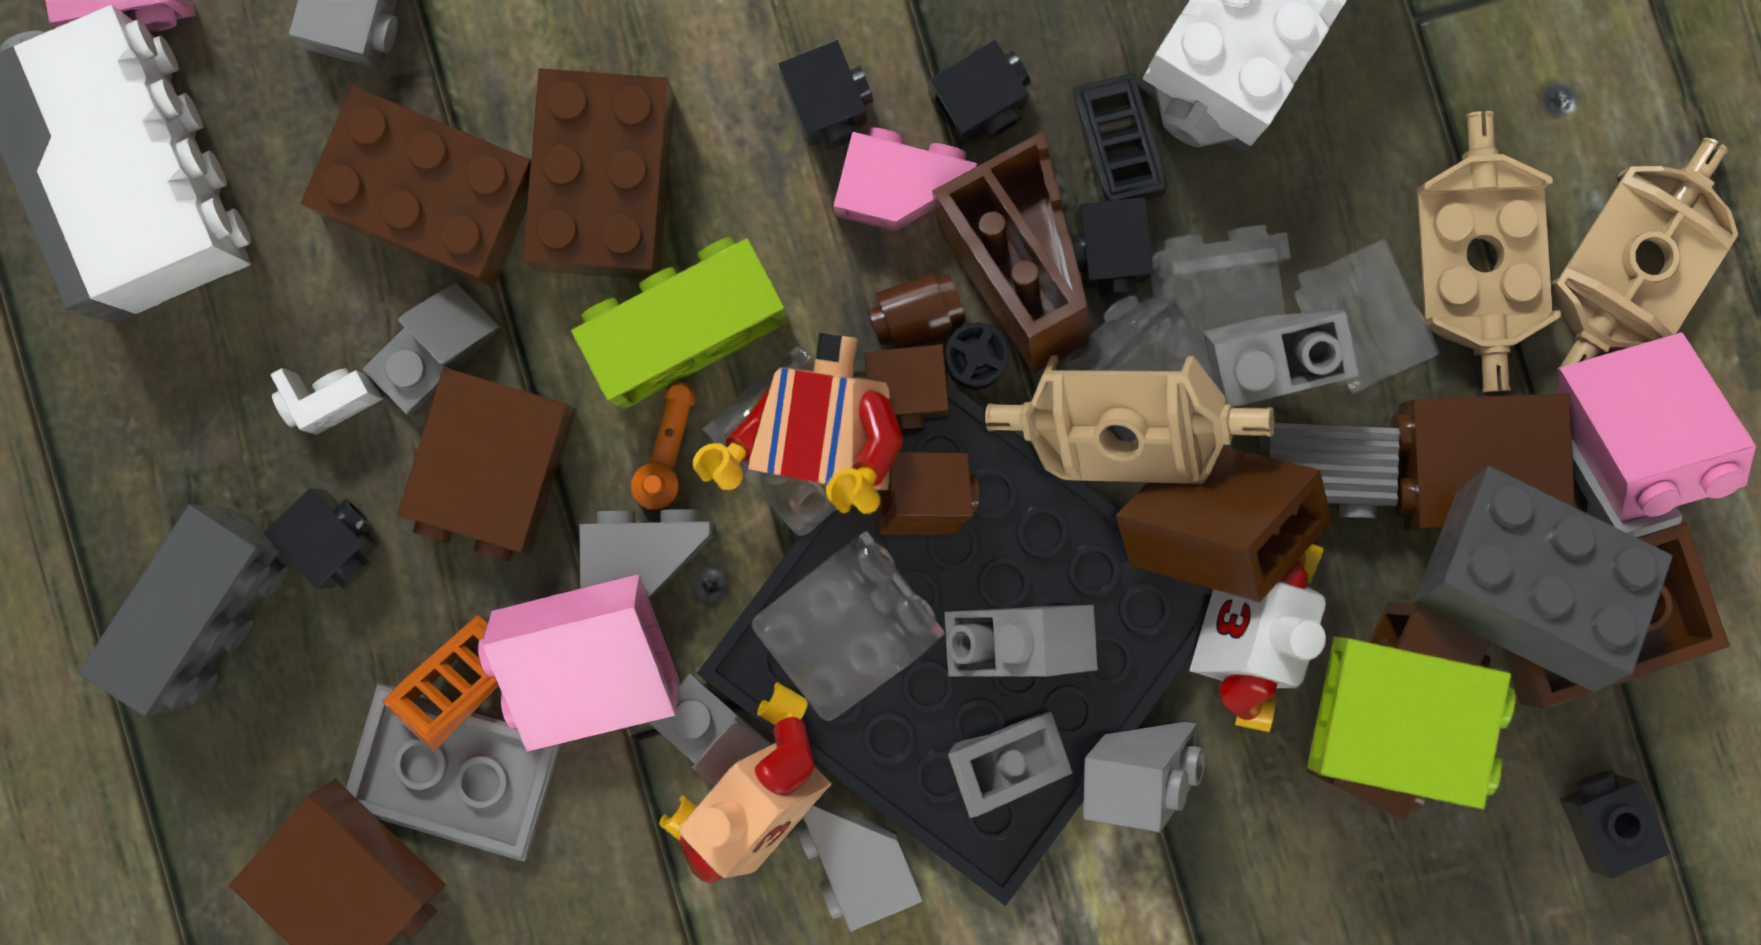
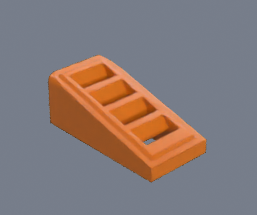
M479 615L408 675L382 701L386 708L433 752L499 686L495 676L488 677L486 675L480 658L468 648L476 639L479 641L484 638L488 623ZM458 657L481 677L472 686L450 666ZM440 675L461 694L453 703L432 685ZM422 694L442 711L434 720L414 703Z

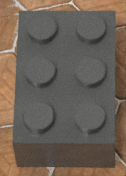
M1487 466L1457 490L1413 604L1595 693L1632 675L1673 555L1491 466Z
M189 504L78 674L144 717L186 709L190 704L193 706L199 705L217 681L218 674L212 670L226 650L233 652L251 630L253 620L248 618L260 597L269 598L284 580L288 572V566L283 564L286 557L263 534V529L232 509Z

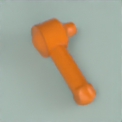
M675 381L668 385L664 393L666 403L650 463L641 466L631 480V491L634 499L642 507L650 511L660 512V510L670 509L677 502L681 493V484L678 476L674 473V467L690 407H693L696 402L694 388L685 381Z

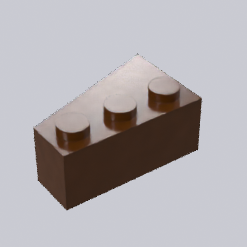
M1044 131L932 190L940 232L1033 374L1047 366L1051 355H1058L1059 360L1090 343L1087 303L1070 234H1068L1061 206V197L1057 182L1055 181Z

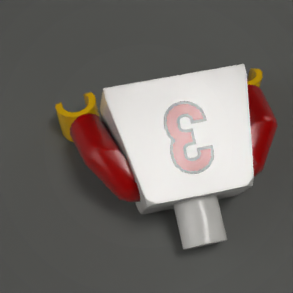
M1312 544L1260 603L1213 589L1189 671L1223 681L1220 686V700L1229 711L1237 716L1235 722L1237 726L1270 733L1277 701V695H1274L1276 688H1298L1304 680L1309 660L1316 658L1325 646V631L1320 625L1326 606L1325 597L1307 586V583H1311L1324 551V548Z

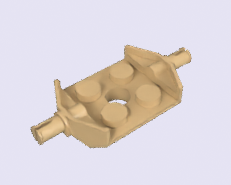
M1477 111L1466 114L1469 151L1462 155L1461 162L1417 188L1425 327L1446 340L1473 349L1474 356H1481L1482 393L1511 391L1508 368V353H1511V346L1561 317V311L1552 312L1545 188L1553 184L1551 176L1504 154H1499V150L1495 149L1493 111H1485L1484 113ZM1473 239H1484L1495 248L1497 261L1492 271L1488 273L1479 272L1469 264L1467 248Z
M1703 138L1701 145L1689 164L1681 170L1664 166H1631L1618 174L1619 184L1560 277L1551 281V295L1572 332L1576 335L1574 338L1576 342L1560 367L1595 358L1598 354H1604L1608 351H1619L1677 333L1739 235L1731 210L1712 189L1715 182L1710 180L1722 158L1728 153V149L1723 144L1715 147L1718 141L1711 138ZM1642 241L1655 243L1664 254V266L1658 275L1645 273L1637 264L1636 251Z
M1051 355L1031 402H1025L1024 405L989 403L985 413L988 431H1023L1025 440L1032 441L1044 469L1063 480L1203 484L1210 475L1223 445H1230L1233 435H1264L1272 437L1274 432V410L1272 407L1267 409L1234 408L1233 405H1227L1226 397L1194 356H1187L1182 372L1056 370L1059 361L1058 355ZM1112 425L1124 426L1130 429L1138 439L1134 441L1119 440L1106 427Z

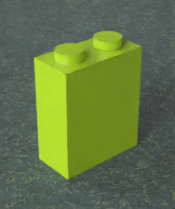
M1334 636L1307 768L1320 775L1484 810L1486 797L1495 793L1501 776V757L1495 754L1500 727L1506 728L1509 725L1515 706V692L1513 688L1509 687L1511 673Z

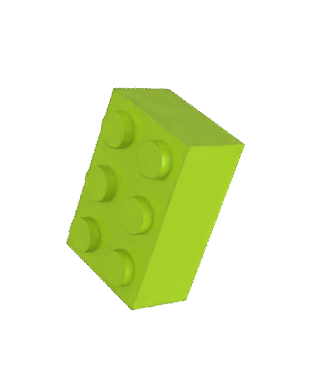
M732 237L716 241L697 254L700 263L679 274L676 273L674 267L659 271L639 284L642 291L641 294L620 305L616 298H610L592 306L581 314L584 324L572 329L571 332L607 401L625 410L667 388L668 385L675 381H680L790 323L785 308L748 238L736 244Z

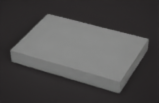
M383 683L377 684L346 789L377 819L523 862L527 860L562 743L526 751L517 728L510 729L505 719L474 711L433 752L397 719L382 702L396 687ZM421 695L414 702L432 720L442 713L424 695Z

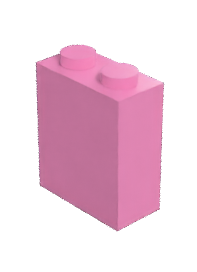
M1683 332L1559 368L1556 394H1569L1571 437L1620 522L1645 515L1648 517L1660 516L1671 511L1676 506L1707 497L1722 498L1747 485L1756 445Z
M640 574L491 611L484 638L480 639L478 643L479 658L488 677L495 676L502 692L501 707L505 722L510 729H518L526 751L675 716L680 679Z

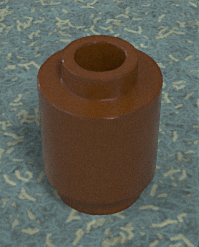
M932 273L874 293L877 306L867 309L879 345L891 342L893 349L912 348L953 333L952 326L966 321L961 300L949 273L937 278Z

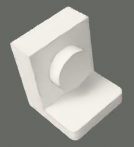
M281 368L271 374L278 389L277 392L272 394V399L283 420L290 427L297 425L299 430L315 435L322 433L383 399L375 382L368 375L357 370L349 373L347 368H343L321 377L312 385L315 392L311 395L297 373Z

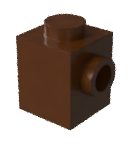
M943 345L864 352L865 370L854 371V377L885 382L887 384L889 400L902 433L924 430V419L950 417Z
M899 452L889 469L888 490H876L880 497L878 506L879 534L955 535L973 517L979 504V484L976 476L969 473L968 453Z

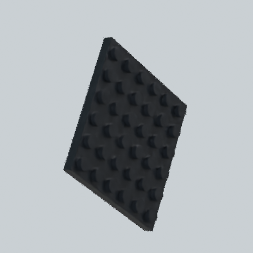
M947 381L950 417L924 419V430L902 433L903 445L899 452L968 453L969 473L976 476L979 484V504L973 517L955 535H880L878 508L871 513H861L851 503L849 511L842 514L827 499L697 674L773 732L775 725L759 717L757 711L762 700L770 702L774 694L776 682L806 698L808 705L801 720L806 726L814 763L1006 906L1083 803L1085 757L1105 734L1136 730L1194 653L1213 589L1130 566L1115 516L1120 510L1082 481L1063 480L1046 471L1034 446L1015 431H988V423L985 422L986 410ZM1094 605L1098 669L1096 671L1053 676H948L945 612ZM1052 712L1072 774L980 816L970 818L948 756L954 744L959 741L992 734L1034 715Z

